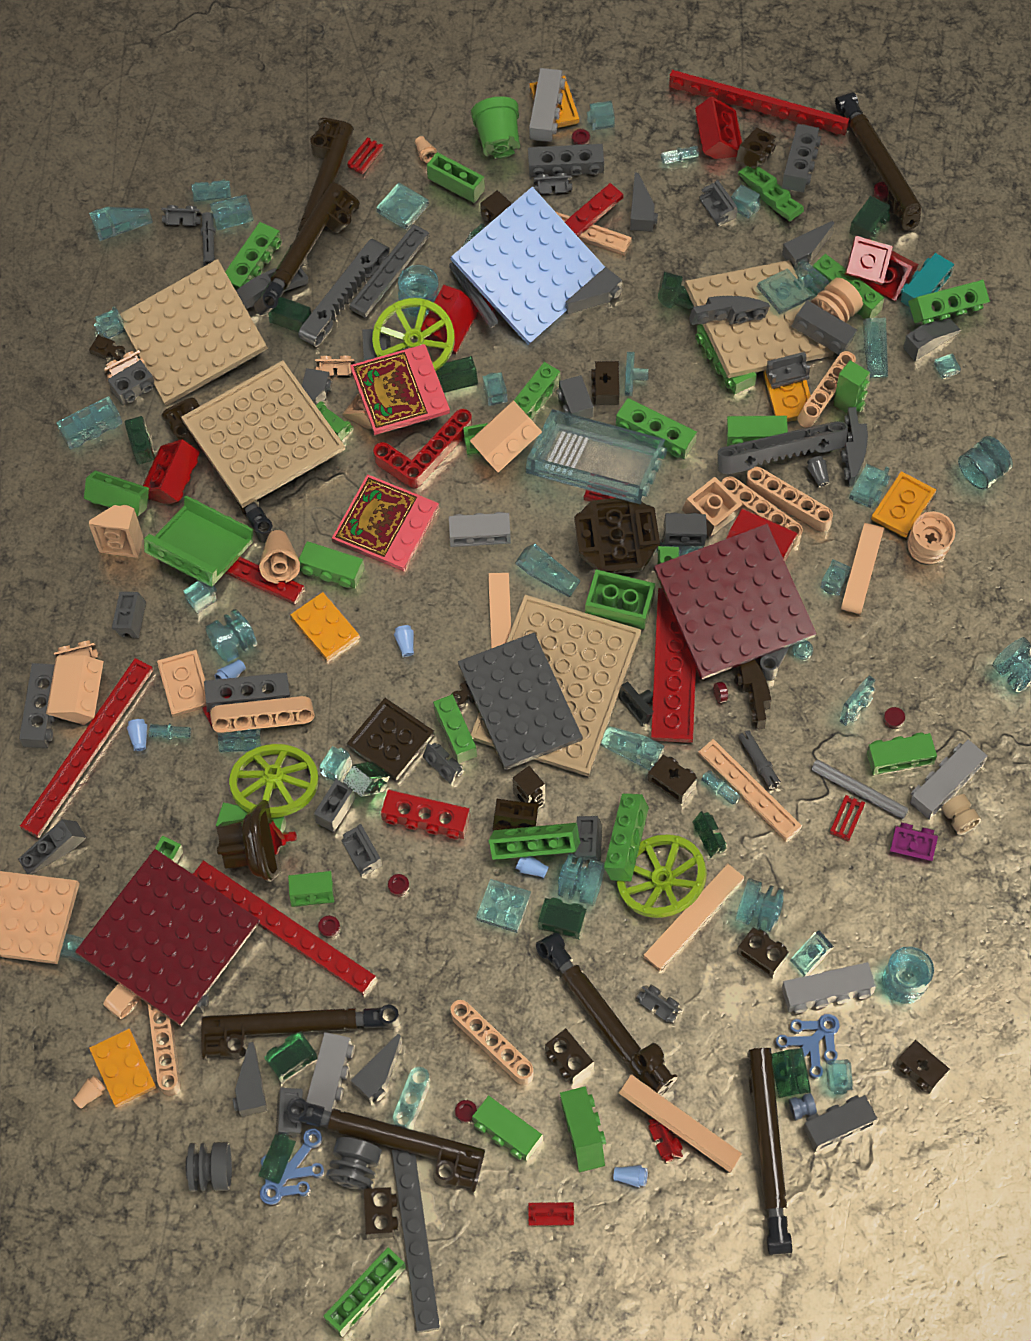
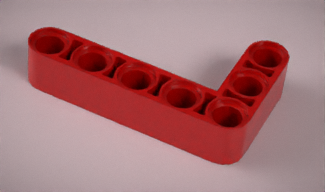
M467 409L457 410L412 460L385 442L377 443L373 448L376 465L406 486L414 489L420 487L464 439L463 427L472 426L471 412Z

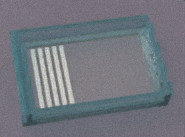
M552 409L541 430L542 433L539 434L527 458L526 473L641 504L643 498L649 495V485L654 484L655 472H659L662 463L661 459H665L667 448L664 447L665 439Z

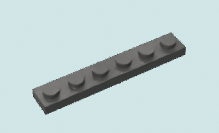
M413 224L350 303V310L366 318L430 237L429 232Z

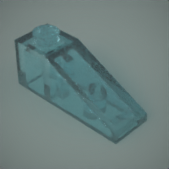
M105 207L89 213L99 241L153 223L149 208Z
M866 318L863 320V334L867 370L870 372L869 378L888 377L886 318Z
M535 543L526 547L515 562L517 566L531 577L568 597L572 595L580 583L576 576Z
M611 726L607 728L601 742V746L648 770H651L664 754L665 748L664 745L646 736Z

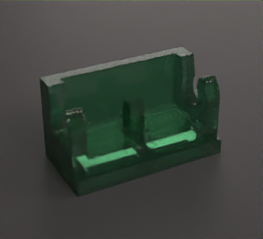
M472 356L446 362L436 371L444 393L478 385L477 370Z
M803 1048L772 1053V1065L778 1098L811 1093Z

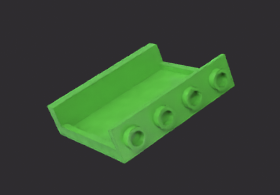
M185 496L184 506L155 536L148 534L144 538V552L213 587L253 543V529L216 511L214 508L200 503L196 499Z

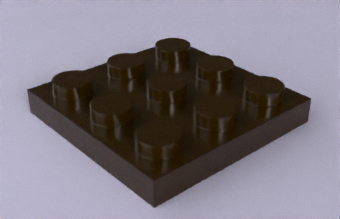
M384 698L347 742V747L397 781L435 735V731L387 698Z

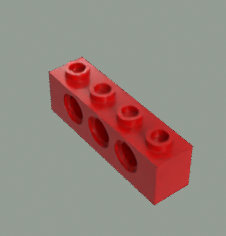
M387 790L381 816L382 820L390 825L401 824L411 830H417L418 828L426 830L427 833L432 835L439 833L446 835L450 839L457 840L458 838H465L470 820V808ZM402 809L410 810L407 814L400 813ZM422 814L431 815L427 819L420 818ZM444 818L451 820L447 824L441 823V820Z

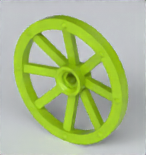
M408 298L390 305L382 312L375 323L372 339L377 357L423 344L426 347L444 349L440 357L432 363L435 371H437L447 362L453 351L455 333L449 316L440 306L426 299ZM420 307L415 329H411L402 309ZM426 309L434 312L441 318V320L421 332ZM394 313L397 314L406 331L405 334L383 327ZM444 325L446 326L447 343L425 340L426 337ZM382 333L405 342L382 351L380 335ZM412 339H417V342L412 343Z
M285 744L263 745L245 753L234 764L229 778L231 795L238 806L246 812L257 806L245 799L246 797L265 785L266 788L262 800H267L269 803L272 790L278 788L287 805L270 807L271 818L287 816L301 810L313 799L319 782L317 767L312 758L304 751ZM279 754L275 763L271 765L262 758V756ZM286 756H291L301 761V763L281 768ZM253 760L264 769L242 771ZM308 769L311 779L309 783L286 774ZM238 778H260L242 792L237 787ZM284 782L307 790L300 798L294 801L284 786Z
M657 835L641 841L637 857L647 850L655 870L651 872L635 865L633 873L652 881L628 888L626 887V881H617L618 890L624 902L636 913L652 918L669 917L684 911L697 900L706 883L707 868L700 850L689 840L676 835ZM672 845L665 866L660 865L653 847ZM679 847L686 849L694 856L672 871ZM697 864L698 874L696 881L676 879V877ZM672 886L692 889L683 899L677 902L671 888ZM655 888L645 905L636 902L630 896ZM665 891L671 905L652 907L661 892Z

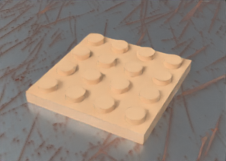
M0 871V957L58 964L80 883L77 880Z

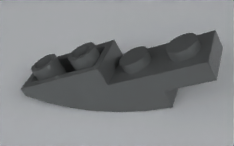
M301 267L288 288L284 291L308 284V277ZM277 268L253 278L236 290L245 308L254 306L255 301L260 298L268 283L271 282L270 279Z
M743 296L708 297L706 305L693 307L689 320L691 325L705 324L715 320L721 321L727 318L730 324H741L746 321L765 318L770 305L768 302Z
M856 407L848 408L847 415L844 416V423L848 426L845 449L841 451V459L846 464L844 478L845 480L848 479L849 487L854 486L861 473L868 442L867 423L859 424Z

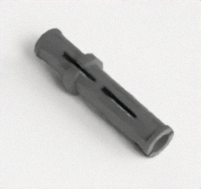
M210 212L202 214L201 235L203 236L204 266L215 261L214 235L216 234V229L213 224L214 215Z
M745 731L746 737L741 733L738 738L757 766L758 774L763 776L768 788H775L771 780L774 781L776 786H779L781 781L773 771L772 763L767 761L751 731Z

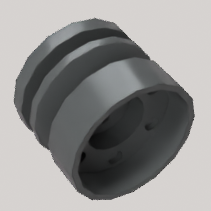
M339 1137L336 1139L333 1155L341 1160L330 1161L329 1165L332 1169L327 1171L326 1177L350 1189L364 1190L372 1188L373 1181L370 1179H374L376 1174L367 1167H377L379 1165L382 1150L362 1140Z
M214 1142L211 1153H208L206 1143L200 1144L199 1152L196 1143L189 1144L185 1168L190 1192L197 1191L199 1183L201 1191H206L208 1181L212 1182L214 1191L230 1190L232 1156L229 1142Z

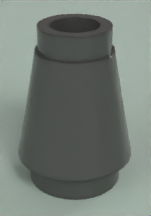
M822 456L808 460L807 469L818 484V487L828 485L830 482L826 460H823Z

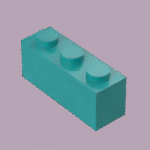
M937 253L931 258L928 257L922 266L923 268L914 273L912 281L903 286L901 290V303L910 307L908 301L919 296L938 292L952 276L955 264Z

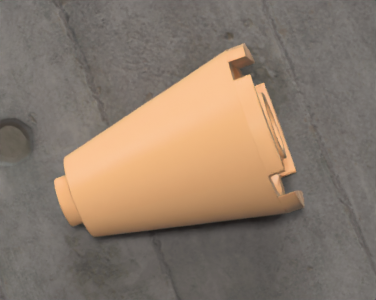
M274 530L269 533L259 563L261 575L272 583H279V581L289 582L300 571L299 558L287 534L281 530Z

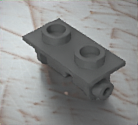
M558 173L553 177H549L548 174L538 175L537 178H534V184H538L534 185V189L540 195L552 194L551 187L555 186V193H569V191H572V183L568 182L571 181L572 175L567 176V173Z
M168 205L167 208H161L166 214L162 216V223H166V225H180V218H183V225L197 226V224L201 223V217H198V215H202V212L196 206H186V209L175 205Z
M428 743L423 758L443 778L452 784L456 775L459 777L463 774V766L453 757L446 760L450 754L440 744L433 743L431 745Z
M654 985L642 986L641 988L645 992L641 991L637 996L639 1003L651 1011L658 1005L659 1008L655 1014L667 1023L669 1021L673 1023L676 1020L677 1015H675V1012L683 1011L678 1007L680 1004L671 997L666 999L660 995L662 991Z

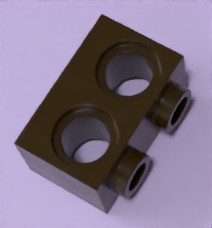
M756 127L740 144L736 161L756 170L760 164L763 165L768 155L774 153L776 136Z
M530 766L512 777L513 794L520 802L539 804L538 808L544 804L545 783Z
M496 799L492 831L535 827L539 804Z
M753 927L738 946L737 954L773 979L788 959L789 951L781 942H775L770 939L764 930H757ZM755 941L758 942L761 946L759 948H753L750 946V943ZM775 954L779 959L772 961L768 958V955Z
M566 1028L545 1044V1056L552 1064L555 1062L560 1069L558 1071L566 1081L569 1079L574 1084L594 1068V1061ZM558 1045H563L567 1050L563 1053H558L555 1048ZM578 1062L581 1067L573 1070L569 1067V1064Z
M391 1187L364 1189L365 1233L367 1239L394 1238V1231L398 1230V1217L393 1216V1208H397V1194H392ZM384 1197L387 1199V1202L384 1206L375 1205L376 1199ZM379 1220H386L388 1225L384 1229H378L376 1223Z

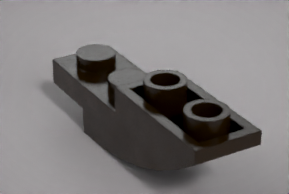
M752 660L736 666L739 667L737 683L742 686V692H748L749 703H753L751 720L756 723V729H765V709H770L772 700L763 672L757 662Z

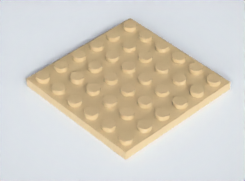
M218 259L117 315L136 351L140 352L139 357L144 360L143 364L152 374L154 385L166 406L268 349Z
M790 260L687 280L684 284L694 307L706 305L708 297L715 296L750 297L768 302L770 305L766 317L761 320L730 324L726 318L721 321L715 320L703 324L728 378L764 371L767 368V361L801 352L806 353V361L825 358L834 354L827 347L791 327L797 313L805 302L810 300Z
M284 361L275 364L181 417L187 429L242 508L345 450V445Z

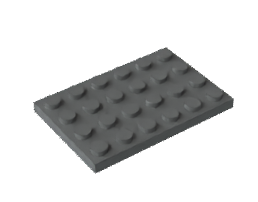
M535 632L458 661L459 668L505 770L583 740V736Z

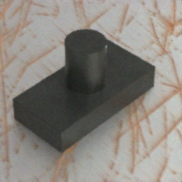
M629 682L622 684L618 698L642 726L649 723L654 712L648 705V703L653 701V693L650 690H646L638 694Z

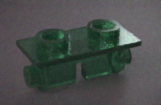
M701 811L692 822L695 831L698 832L703 842L704 849L712 858L717 851L719 853L725 852L727 850V843L721 832L714 834L713 831H717L719 828L713 815H710L709 812L703 813Z
M275 1134L258 1177L279 1184L296 1141L288 1139L289 1136L285 1134Z

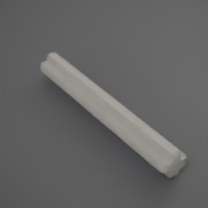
M820 760L814 762L812 771L901 819H904L907 815L908 808Z

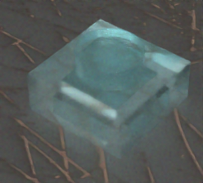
M953 353L934 361V365L942 379L959 374L961 371Z

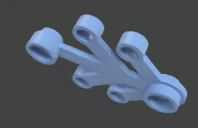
M822 1015L818 1021L795 1019L791 1022L790 1030L792 1033L800 1034L803 1030H817L812 1036L787 1037L786 1035H779L777 1037L776 1047L780 1050H784L788 1046H802L788 1062L784 1061L778 1064L776 1068L778 1079L789 1081L793 1077L795 1067L809 1052L811 1056L809 1075L813 1079L821 1078L823 1068L820 1066L819 1042L824 1036L826 1043L824 1060L829 1064L837 1060L838 1054L835 1050L834 1034L838 1032L840 1024L834 1015ZM830 1023L832 1025V1028L827 1029L825 1028L824 1024ZM799 1024L801 1029L796 1030L793 1028V1025ZM784 1039L787 1044L780 1045L778 1041ZM832 1053L834 1054L835 1058L829 1059L827 1057V1054ZM785 1069L789 1074L783 1076L780 1071ZM818 1069L820 1074L815 1075L812 1073V1070Z
M311 1128L305 1132V1143L290 1162H288L287 1154L289 1148L288 1140L284 1137L276 1139L275 1147L278 1150L281 1174L274 1181V1158L270 1155H265L261 1159L266 1184L260 1190V1197L264 1203L268 1205L277 1204L282 1196L295 1194L307 1196L310 1193V1186L305 1181H301L293 1186L283 1187V1185L289 1179L307 1176L320 1178L324 1175V1168L320 1163H314L309 1167L297 1168L310 1150L317 1148L322 1143V1136L319 1130ZM312 1136L317 1137V1141L315 1143L309 1142V1139ZM281 1141L286 1142L285 1147H284V1148H279V1147H278L279 1142H281ZM267 1159L272 1160L271 1165H270V1166H265V1165H264L265 1160H267ZM320 1167L321 1172L319 1174L313 1173L314 1168ZM302 1185L307 1186V1190L305 1192L299 1191V1188ZM274 1190L276 1194L274 1197H268V1192Z

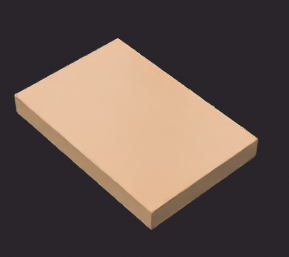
M197 649L157 661L172 717L200 710L206 706L204 681L206 680Z

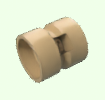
M965 794L952 798L942 806L946 817L953 820L951 824L957 834L971 830L981 821L975 809H970L972 804Z

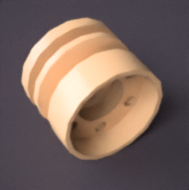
M842 278L833 279L824 290L811 300L813 304L845 323L863 306L862 297L857 289Z
M925 512L920 515L914 522L907 540V547L911 556L924 564H934L943 560L955 538L954 524L949 517L939 512Z

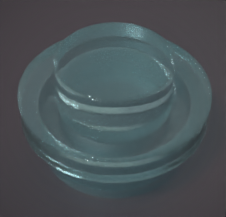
M804 640L794 644L792 652L796 658L806 660L812 656L813 646L809 641Z

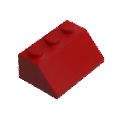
M711 96L695 107L702 151L705 155L714 159L737 157L742 139L736 110Z
M892 251L882 285L863 279L860 280L875 291L897 301L901 296L903 286L911 282L919 264Z
M443 284L434 303L447 313L452 322L455 333L452 354L456 355L479 311L472 300L461 290ZM429 311L422 324L421 332L441 320V318L434 312ZM444 325L426 337L425 340L447 343L446 326Z
M183 439L160 446L142 485L149 488L148 499L166 505L180 501L183 497L185 485L191 479L190 474L198 463L200 452Z
M742 509L733 523L727 538L768 524L786 563L798 532L746 509Z

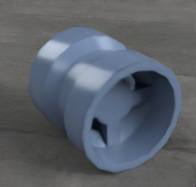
M811 1093L804 1094L802 1098L793 1097L788 1099L794 1120L802 1119L806 1114L808 1116L817 1114L815 1101Z

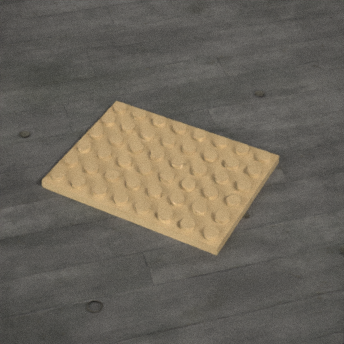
M525 595L507 642L535 632L583 736V740L534 760L589 777L617 702L620 687L625 680L637 647L641 630ZM479 713L471 732L473 741L494 747Z

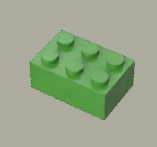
M596 569L585 604V613L645 630L655 595V583Z

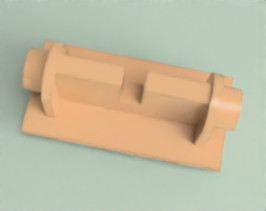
M130 351L123 356L124 359L118 362L113 360L106 364L104 373H110L107 375L109 379L139 360L144 363V360L142 358L138 359L139 351L135 353Z
M320 356V359H315V362L319 364V366H316V370L329 372L330 376H334V369H337L338 376H351L350 365L356 364V361L351 359V356H339V359H332L331 356Z
M90 640L78 643L79 647L70 648V645L60 647L54 655H85L97 658L98 652L97 649H92L96 644L90 643Z

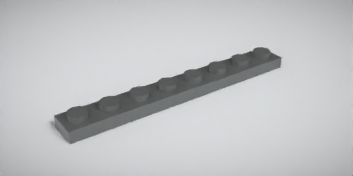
M399 1149L392 1150L417 1333L439 1330L440 1323L416 1154Z

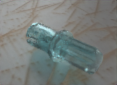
M695 145L683 149L678 147L677 150L661 153V161L665 164L699 157V152L696 151L698 148Z
M172 723L168 725L150 724L149 727L150 737H163L171 740L172 737L189 739L192 734L190 727L173 726Z
M708 770L703 775L701 781L710 786L716 795L720 794L732 805L739 801L740 795L727 785V781H722L711 770Z

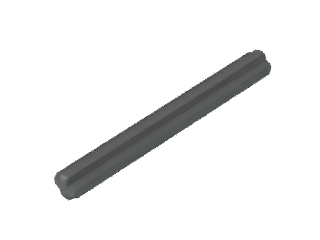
M453 262L450 263L449 268L490 327H494L498 324V319L477 288Z

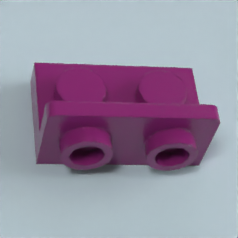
M901 822L900 826L895 825L890 851L933 861L938 835L934 834L935 830L922 827L920 831L913 829L911 824Z

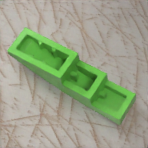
M746 166L738 172V175L765 203L788 221L793 220L804 212L803 205L793 200L790 192L777 184V178L759 166L756 170Z

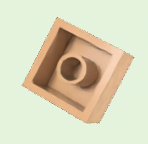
M714 477L686 499L682 511L685 514H706L707 536L710 538L738 516L743 504Z

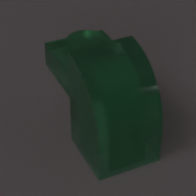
M664 272L660 280L658 300L668 308L677 305L692 310L694 305L685 286H681L682 276Z

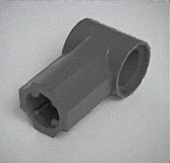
M790 646L761 658L760 669L766 680L775 679Z

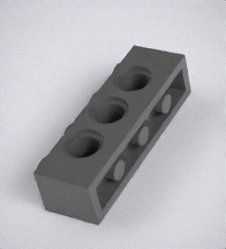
M797 124L784 172L783 189L804 192L806 185L810 186L812 174H809V172L813 173L815 161L812 160L817 158L818 149L816 147H820L822 137L818 136L819 128Z
M603 144L529 147V177H537L541 174L556 176L558 173H567V175L574 176L604 173Z
M32 663L19 737L23 747L48 748L49 741L53 739V729L51 727L52 722L56 721V717L47 715L46 711L55 664ZM44 685H49L46 689H41ZM46 704L43 708H38L39 705ZM37 723H43L41 726L35 727Z
M287 672L204 681L207 712H211L212 708L218 705L290 698ZM270 690L272 693L265 694L264 691ZM249 692L251 695L244 696L243 693ZM228 694L231 697L223 698L222 696Z

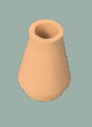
M423 136L415 139L420 160L429 163L437 153L436 148Z
M93 1076L91 1079L88 1078L72 1100L82 1109L85 1105L104 1094L103 1091L106 1087L97 1077Z

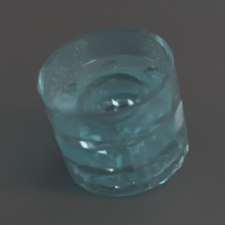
M413 265L404 269L398 280V300L421 298L434 303L439 294V282L435 272L424 265ZM409 307L403 310L412 316H418L420 307ZM426 309L425 315H428L430 310Z
M992 436L983 437L973 448L962 454L958 460L962 474L973 486L982 490L990 487L997 481V478L1003 476L1013 466L1008 450L999 440Z
M233 609L230 612L231 617L227 614L223 616L225 626L218 620L205 626V631L212 645L227 664L239 657L238 646L244 652H248V645L251 648L258 645L251 625L237 609Z
M1025 637L1019 638L1005 648L992 664L993 668L1002 677L1010 674L1007 683L1013 685L1012 688L1017 693L1031 686V643Z
M569 853L560 871L558 896L563 898L567 889H569L568 899L572 900L576 892H580V903L594 906L602 884L605 862L591 859L588 866L583 867L584 857L580 856L577 864H575L576 854Z
M748 878L735 921L750 925L753 918L756 917L758 918L757 928L761 929L763 921H768L765 931L771 933L772 928L778 922L784 904V889L779 888L775 897L772 896L774 886L770 885L767 892L762 893L763 882Z
M902 947L896 950L890 956L882 976V985L887 995L901 1003H913L919 1000L925 994L933 978V962L928 954L915 947Z

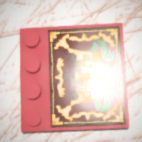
M425 344L350 365L351 373L374 435L450 414V408Z
M367 474L336 529L332 542L405 571L439 508V503Z

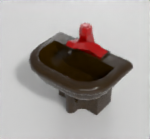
M262 800L245 815L244 819L222 822L217 827L219 838L217 854L222 855L225 869L248 866L254 876L270 882L282 871L279 858L280 846L286 845V842L296 841L297 834L296 832H281L271 818L268 801Z

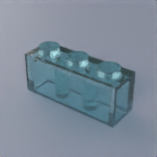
M109 396L56 422L59 432L70 450L80 447L85 442L98 438L101 434L116 429L119 425L123 424L120 413Z

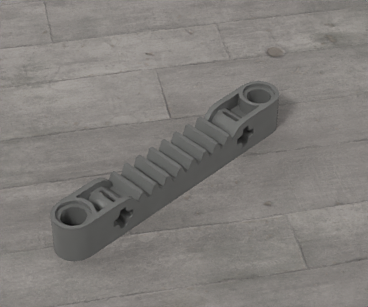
M370 239L301 326L299 330L300 339L315 347L321 344L333 328L332 320L336 321V315L341 314L340 309H345V304L350 303L349 298H354L353 293H358V287L362 288V282H366V278L372 277L388 257L390 251L388 246L374 239Z
M835 421L722 447L717 452V469L722 474H733L750 470L758 463L762 465L764 460L769 463L771 458L777 461L778 457L784 460L786 455L791 458L793 453L796 456H799L800 452L805 455L808 450L813 453L814 450L817 452H827L845 447L847 442L848 426L844 422Z

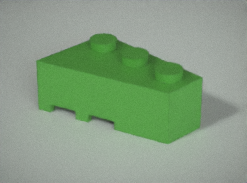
M586 1086L560 1092L561 1105L573 1143V1151L577 1157L579 1173L604 1167L603 1145L606 1144L604 1132H599L598 1126H601L598 1112L594 1113L592 1109L595 1107L593 1095H588Z

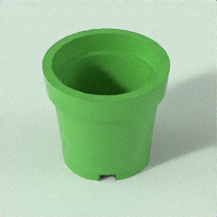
M491 97L473 106L471 117L474 126L478 130L485 156L494 155V158L497 159L513 155L516 148L520 149L517 123L519 108L518 103L514 99L509 97Z

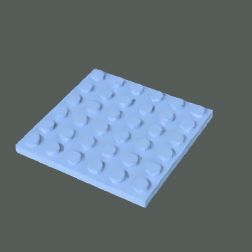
M533 187L450 258L528 345L567 311L566 301L605 268Z

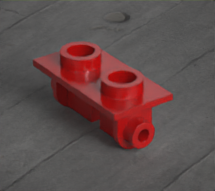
M656 1119L649 1120L650 1125L648 1127L654 1141L663 1139V1142L656 1145L662 1160L669 1163L674 1160L673 1156L683 1158L681 1152L683 1150L682 1144L678 1138H675L674 1133Z
M574 1202L528 1203L529 1226L574 1225Z

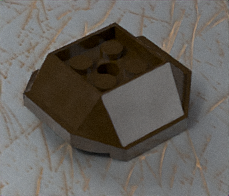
M632 496L592 500L581 512L574 516L579 556L595 570L613 574L643 571L658 551V546H660L655 508L646 505ZM614 536H619V537H621V538H620V539H614L613 537H614Z

